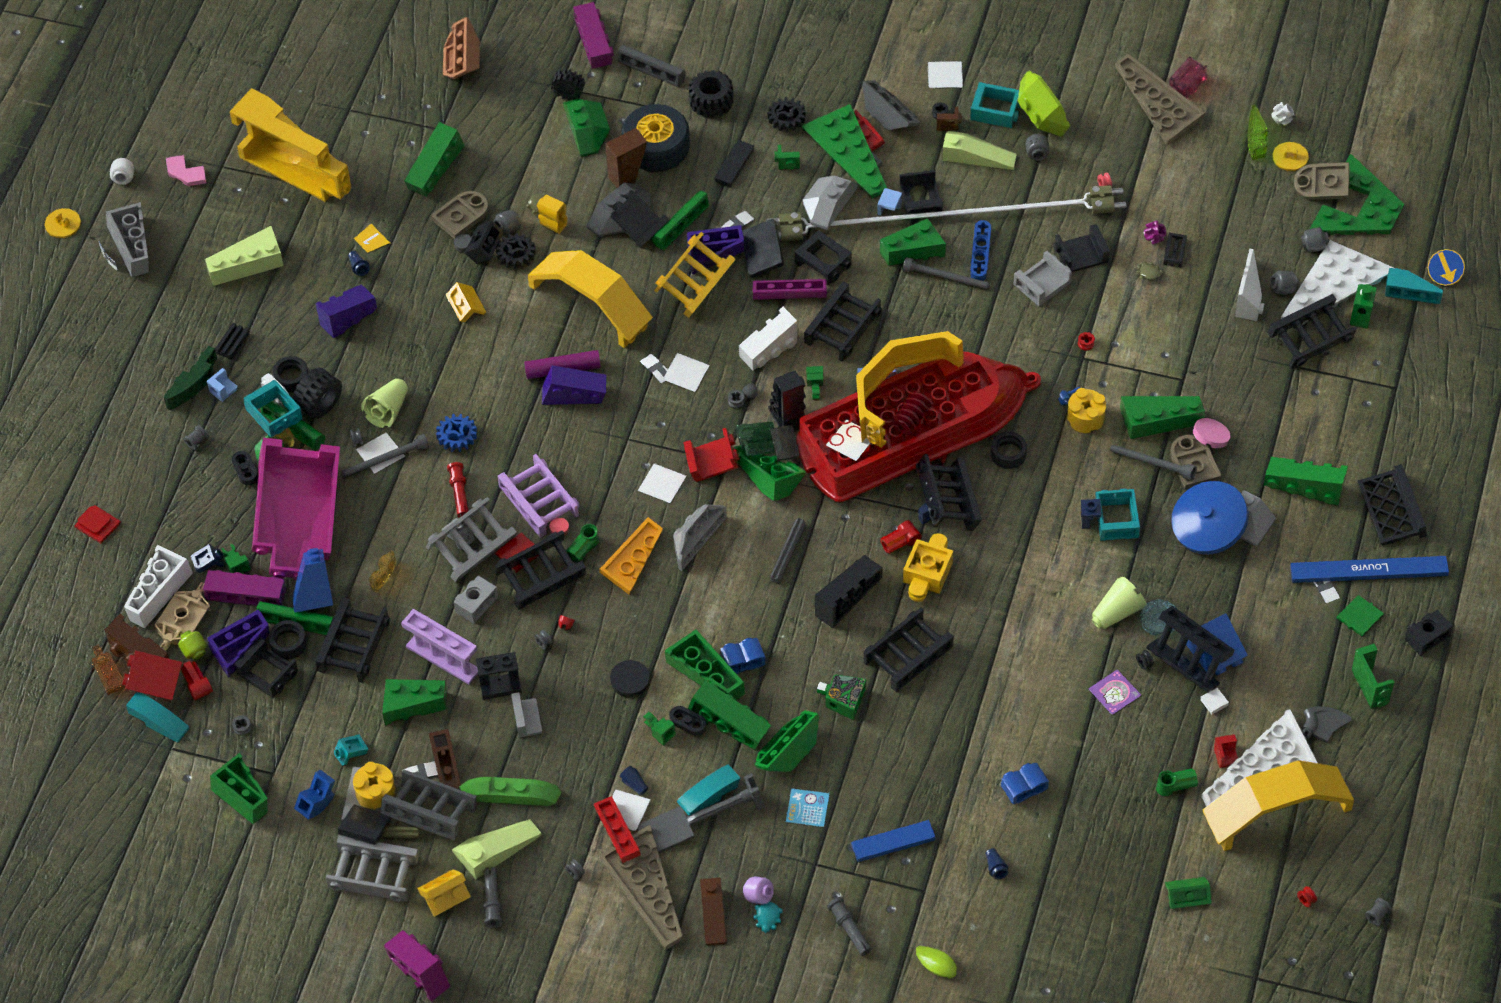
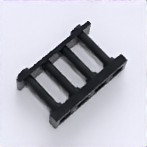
M843 281L804 331V343L811 346L815 340H820L838 349L839 360L843 361L846 356H850L853 347L874 319L880 316L882 312L881 299L878 298L873 305H870L852 296L849 292V284ZM844 302H849L868 312L861 318L841 308ZM838 314L858 325L852 331L831 319L834 315ZM829 327L848 338L844 343H841L821 332L824 328Z
M1333 294L1270 325L1267 331L1270 338L1275 336L1281 337L1294 356L1289 364L1291 368L1296 365L1302 366L1308 359L1343 342L1348 343L1354 338L1357 328L1354 326L1347 330L1333 310L1337 300ZM1323 312L1327 314L1340 334L1331 338L1318 319V315ZM1311 321L1324 339V342L1316 345L1303 327V322ZM1291 328L1296 329L1309 349L1300 353L1287 334V330Z
M924 454L916 464V471L919 475L933 527H938L943 519L963 520L966 530L974 531L982 521V517L964 458L957 457L950 466L930 464L928 454ZM933 472L949 474L952 481L935 480ZM938 488L954 489L957 497L939 495ZM942 503L959 505L961 512L944 511Z
M563 530L558 533H551L546 539L508 559H501L495 565L496 576L504 573L516 591L514 604L518 610L585 575L586 566L583 561L574 563L561 543L564 541ZM555 547L567 568L561 572L556 571L544 551ZM538 555L550 574V578L544 581L539 579L528 562L530 558ZM519 564L522 565L534 584L533 587L527 590L522 588L511 570Z
M343 597L316 658L317 671L325 673L331 665L356 671L358 682L362 683L364 677L369 674L370 662L383 631L389 626L390 616H388L387 608L383 607L380 616L354 610L350 599ZM353 617L376 623L373 632L347 626L348 618L351 619ZM347 633L370 640L367 647L364 648L340 642V637L342 634ZM340 649L363 656L360 663L357 664L333 658L334 651Z
M1174 606L1161 612L1159 619L1166 623L1160 639L1157 638L1148 644L1146 648L1197 684L1202 690L1209 693L1218 687L1220 682L1213 678L1220 662L1223 663L1232 657L1235 650ZM1172 629L1182 635L1175 650L1166 644ZM1188 640L1197 645L1191 661L1182 656ZM1204 651L1213 657L1207 672L1198 667Z
M922 607L912 611L903 622L873 646H868L864 651V664L867 665L872 660L878 663L891 675V688L895 692H898L953 647L954 636L950 632L939 636L923 621L924 609ZM917 626L934 643L929 647H925L909 631ZM903 637L920 654L916 658L911 659L894 643ZM888 648L906 665L901 670H896L880 654Z

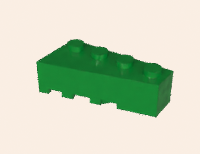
M1271 457L1265 474L1264 486L1286 491L1290 494L1301 495L1308 499L1323 501L1327 504L1338 505L1343 492L1348 466L1341 465V468L1332 467V464L1329 463L1319 466L1314 465L1312 461L1297 463L1295 459Z

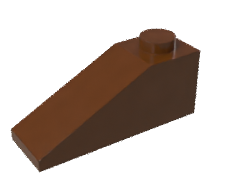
M449 729L429 733L439 782L456 789L460 788L461 783Z
M721 877L700 879L706 946L726 944Z

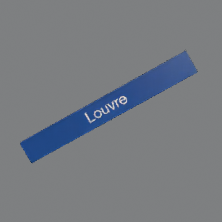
M1446 556L1290 564L1292 583L1448 576L1449 574Z

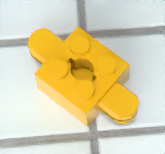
M933 534L929 543L917 539L903 569V582L910 584L908 588L909 598L915 602L923 601L928 591L940 594L951 569L953 550L947 549L948 540L943 534Z

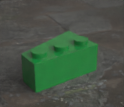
M386 679L382 711L384 724L389 725L392 721L400 719L404 721L408 720L411 716L419 714L423 716L446 710L447 687L445 680Z
M240 753L210 775L211 791L252 824L268 813L267 797L257 780L253 778L249 767L245 765Z

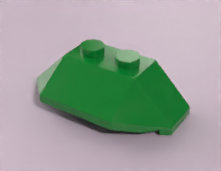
M580 98L563 102V107L580 156L584 157L598 153L610 133V127L602 104Z
M804 710L800 713V716L786 723L758 753L755 762L756 768L791 772L795 769L798 763L816 745L819 714Z

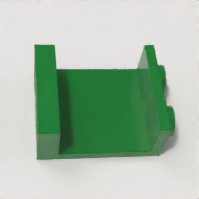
M1375 644L1356 649L1352 672L1370 708L1387 705L1390 702L1394 685L1393 679L1377 683L1372 673L1378 651Z

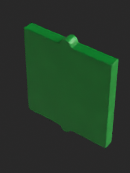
M1358 595L1337 616V619L1347 625L1348 629H1352L1363 637L1384 613L1373 606L1372 602L1369 603Z

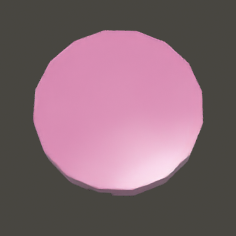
M1201 418L1196 421L1193 427V434L1196 439L1204 445L1210 444L1212 448L1225 447L1231 437L1227 427L1214 419Z

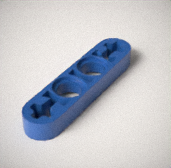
M980 220L975 224L970 271L971 278L984 281L987 277L991 224L985 220ZM981 228H985L984 235L981 234ZM984 241L986 245L979 246L977 242ZM981 255L985 257V259L979 261L975 257ZM977 267H981L980 274H977Z

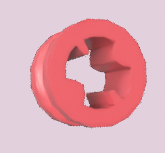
M1104 173V176L1098 175L1099 186L1111 185L1112 188V181L1108 173Z

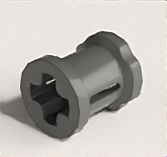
M199 425L194 428L195 430L189 436L183 438L186 445L192 450H196L198 448L197 445L209 438L205 429Z
M1377 898L1372 909L1365 913L1366 919L1376 926H1379L1385 914L1390 913L1392 910L1391 905L1382 898Z

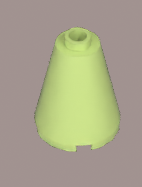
M393 379L367 396L361 403L362 412L364 410L367 414L365 416L366 419L380 428L384 426L390 427L395 422L408 392L407 384L401 379Z
M1120 577L1092 613V622L1097 628L1102 627L1106 629L1143 609L1147 605L1141 593L1137 594L1135 591L1136 587L1125 577Z

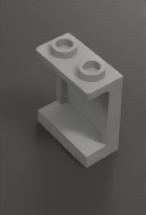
M1046 251L1043 254V259L1024 273L1018 270L1014 273L1013 285L1036 305L1040 306L1071 283L1072 272L1055 255Z

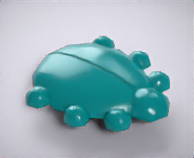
M770 901L767 904L755 906L757 912L753 918L758 920L756 926L758 928L762 926V931L765 933L769 932L770 928L775 930L777 927L775 924L781 922L779 917L780 913L783 912L782 908H779Z

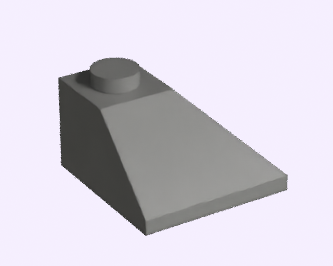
M1243 490L1241 495L1247 503L1249 519L1246 530L1240 539L1257 547L1275 522L1276 517L1261 498Z

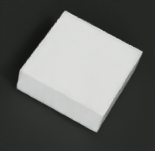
M1218 688L1201 696V702L1211 714L1222 710L1229 704Z

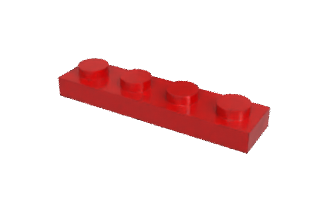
M610 796L594 803V808L621 862L624 863L640 856V850L613 797Z

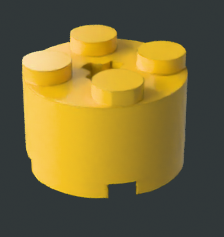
M1077 389L1068 401L1067 420L1071 427L1080 433H1091L1092 430L1096 429L1097 431L1103 426L1106 413L1105 396L1094 390Z
M368 762L356 772L353 778V786L357 801L362 807L376 810V808H381L382 798L385 794L392 797L396 796L393 774L386 766Z

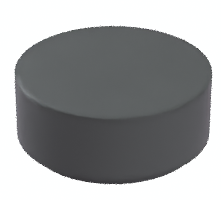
M467 234L458 235L454 239L455 249L459 252H465L471 237Z

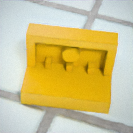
M454 869L417 888L420 895L425 898L433 916L471 897L464 884L466 879L463 873Z

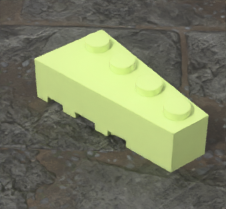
M272 226L205 259L213 286L283 266L281 252Z

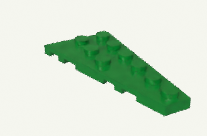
M850 104L801 126L871 198L881 195L884 189L887 188Z

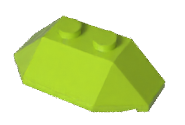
M1030 70L1027 71L1020 81L1018 103L1037 129L1060 137L1064 136L1070 124L1067 121L1062 104L1041 76L1032 73Z

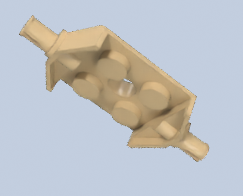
M203 582L200 583L196 590L177 591L156 622L155 629L163 639L160 647L167 651L170 645H178L181 640L180 636L186 631L194 632L207 610L211 612L210 605L203 598ZM179 612H187L183 617L177 616Z

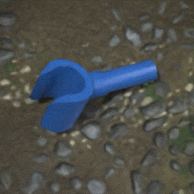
M1080 387L1069 392L1061 391L1058 398L1061 405H1067L1070 397Z

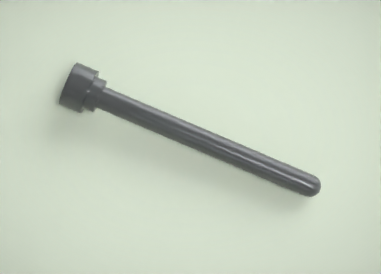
M906 257L904 261L903 271L907 273L918 271L983 289H988L990 286L985 281L917 264L912 258Z
M421 434L412 443L344 469L342 475L344 477L350 476L414 449L425 450L429 448L426 436Z
M1111 445L1110 447L1111 452L1178 472L1184 479L1192 481L1196 475L1197 467L1191 464L1181 466L1117 445Z

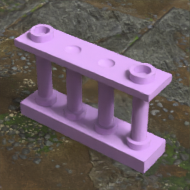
M535 454L533 455L534 466L513 478H508L503 472L498 475V483L501 490L541 538L547 535V523L569 510L575 517H578L579 503L576 498H572L550 472L545 460L540 459ZM537 472L544 478L523 491L516 488V484ZM547 485H550L554 492L533 504H529L526 500V497ZM557 498H560L564 503L563 506L544 517L537 514L538 509Z
M415 609L401 622L403 628L414 634L413 638L406 645L407 649L468 685L478 675L477 666L469 662V659L477 651L476 645Z

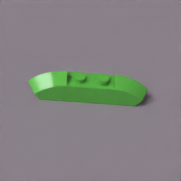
M479 777L470 779L459 786L461 791L475 795L476 802L552 806L556 804L562 793L559 787L552 783L533 779Z

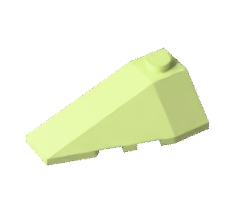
M948 131L943 145V161L1014 170L1015 153L969 134Z
M529 819L469 838L452 849V852L476 880L484 875L485 868L489 867L490 871L491 867H496L542 836V833Z

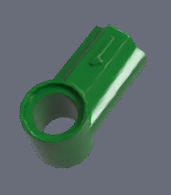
M584 525L581 528V534L566 550L572 561L580 562L591 548L598 545L599 535L595 525Z
M1193 768L1178 772L1162 771L1158 777L1156 791L1161 796H1170L1173 791L1196 787L1198 785L1196 771Z

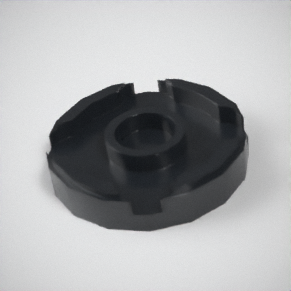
M622 661L611 671L610 681L612 688L621 696L633 697L636 694L640 695L648 688L650 682L649 671L639 661Z

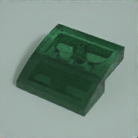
M773 422L736 426L738 440L746 456L783 452L780 437L775 432Z

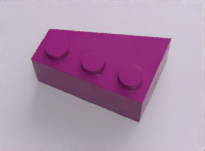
M402 930L384 944L389 958L406 976L409 974L416 980L414 984L418 988L423 987L425 989L427 998L431 1002L451 987L442 969V960L438 955H432L426 945H420L414 935H408Z

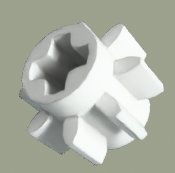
M1281 102L1273 108L1275 112L1272 113V117L1277 124L1283 123L1285 126L1293 120L1294 111L1289 104L1283 105Z

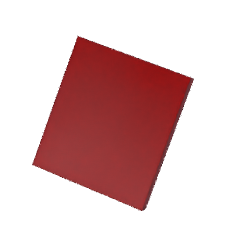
M94 505L89 507L78 518V522L74 526L101 544L120 525L121 521Z
M520 533L495 554L500 559H508L535 544L523 533ZM536 555V556L530 558V559L528 560V562L530 563V562H531L532 560H534L538 555ZM519 564L513 567L512 570L517 573L523 567Z

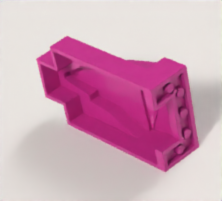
M263 438L259 454V477L252 552H256L259 555L271 554L269 575L281 579L289 577L297 580L304 552L312 548L323 549L325 560H329L331 555L340 447L321 444L318 452L282 447L283 440Z

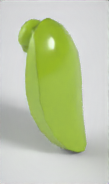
M916 947V955L928 971L937 976L950 979L956 976L957 967L949 955L930 947Z

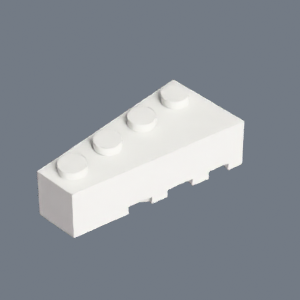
M159 545L155 549L156 553L153 558H150L148 561V568L145 573L141 574L138 586L134 587L124 606L129 620L143 628H146L193 573L186 558Z

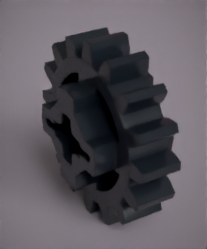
M785 97L783 101L779 98L778 103L773 101L772 106L768 107L767 117L769 124H773L774 129L779 127V131L786 129V132L789 129L795 131L796 126L801 128V123H805L806 110L800 101L794 102V98L788 100Z
M518 233L515 236L508 234L509 238L502 237V242H499L498 247H496L497 259L500 260L501 265L506 263L507 268L513 266L514 269L517 266L523 268V264L530 265L529 260H534V255H536L535 243L531 242V238H525V234L519 236Z

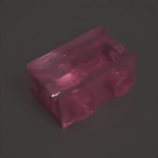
M1189 56L1172 75L1169 85L1185 98H1188L1196 92L1200 83L1206 81L1208 76L1206 73L1207 65L1203 66Z

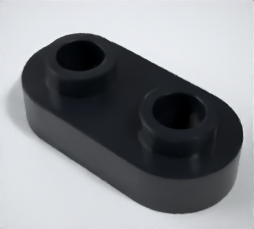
M245 451L236 452L232 456V464L239 481L244 485L255 483L258 479V474L250 454Z
M676 706L670 710L669 718L675 727L694 736L702 735L706 731V720L703 716L683 706Z

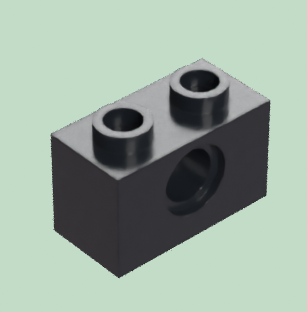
M492 220L478 225L464 253L476 264L490 260L504 231Z
M1436 610L1433 613H1427L1418 623H1412L1406 630L1405 641L1422 656L1449 638L1453 625Z

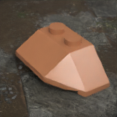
M468 17L452 25V31L444 46L443 75L452 79L467 75L479 68L480 41Z

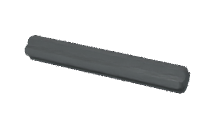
M800 518L795 520L771 573L770 580L772 582L779 583L804 530L805 520Z

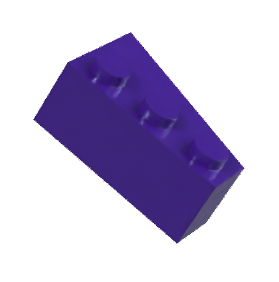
M741 225L687 232L688 247L690 246L688 241L692 236H698L702 232L704 234L699 241L720 258L727 259L729 255L733 257L744 252ZM695 246L689 252V255L705 268L716 264ZM691 266L692 275L699 272Z
M362 284L344 291L343 295L337 298L335 296L329 297L330 301L325 303L319 301L316 303L320 326L333 338L343 334L352 325L357 324L361 319L372 314L377 309L375 297Z
M258 609L207 637L209 649L228 678L235 671L234 664L258 638L261 637L265 640L269 635V624Z

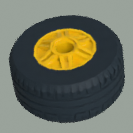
M662 104L642 106L629 114L623 122L621 135L637 128L648 141L640 165L642 170L651 172L669 170L681 163L689 152L690 132L688 122L683 114L670 106Z

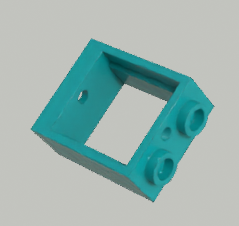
M979 82L971 106L970 120L1012 128L1014 121L1017 122L1019 111L1017 110L1018 108L1021 109L1017 101L1019 90ZM984 98L1012 102L1010 112L983 108Z
M276 380L244 397L245 409L270 437L282 433L283 430L302 420L301 408ZM278 398L289 412L269 423L257 409Z
M1134 489L1102 490L1096 492L1095 499H1100L1101 517H1097L1100 541L1139 538L1140 524ZM1129 504L1130 522L1104 523L1102 506Z

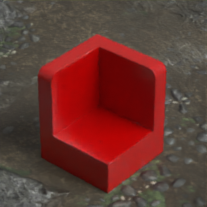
M1235 734L1215 737L1214 751L1219 768L1230 767L1238 759Z

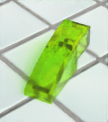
M1255 104L1252 105L1250 111L1247 144L1251 159L1256 160L1266 157L1268 129Z

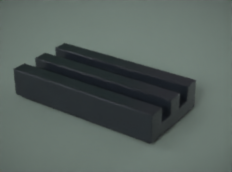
M1169 233L1163 265L1170 263V266L1176 264L1181 268L1187 235ZM1172 238H1175L1171 259L1168 258ZM1179 239H1183L1179 260H1177L1175 258Z
M232 323L216 346V354L232 359L250 333L249 328L244 329L243 326H237L236 323ZM239 333H242V334L239 336V338L237 339V341L235 342V339L237 338V336L239 335Z

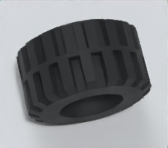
M706 70L704 73H698L697 77L694 76L689 83V101L694 112L697 111L698 115H704L707 118L708 116L715 118L717 115L720 117L722 113L726 114L728 109L732 108L734 102L733 84L728 75L722 74L721 71L715 72V70H711V72H708Z
M315 368L301 379L295 389L293 400L309 417L319 419L330 412L336 405L342 393V382L324 368Z

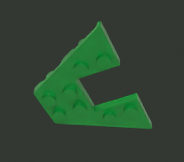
M1350 154L1346 161L1350 165L1349 189L1368 195L1357 217L1322 205L1310 229L1320 227L1323 233L1327 232L1328 235L1336 233L1340 235H1354L1355 232H1367L1366 235L1376 233L1391 234L1404 209V203Z

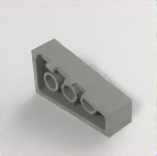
M141 202L106 211L107 227L131 277L149 273Z

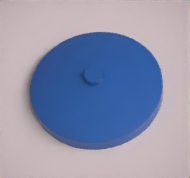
M1208 481L1197 484L1188 489L1175 504L1172 512L1173 532L1179 542L1186 549L1194 553L1215 554L1233 546L1245 532L1249 519L1248 506L1241 493L1230 484L1220 481Z

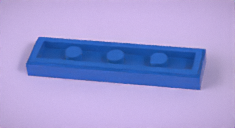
M929 820L853 841L851 846L857 862L934 841L935 835Z

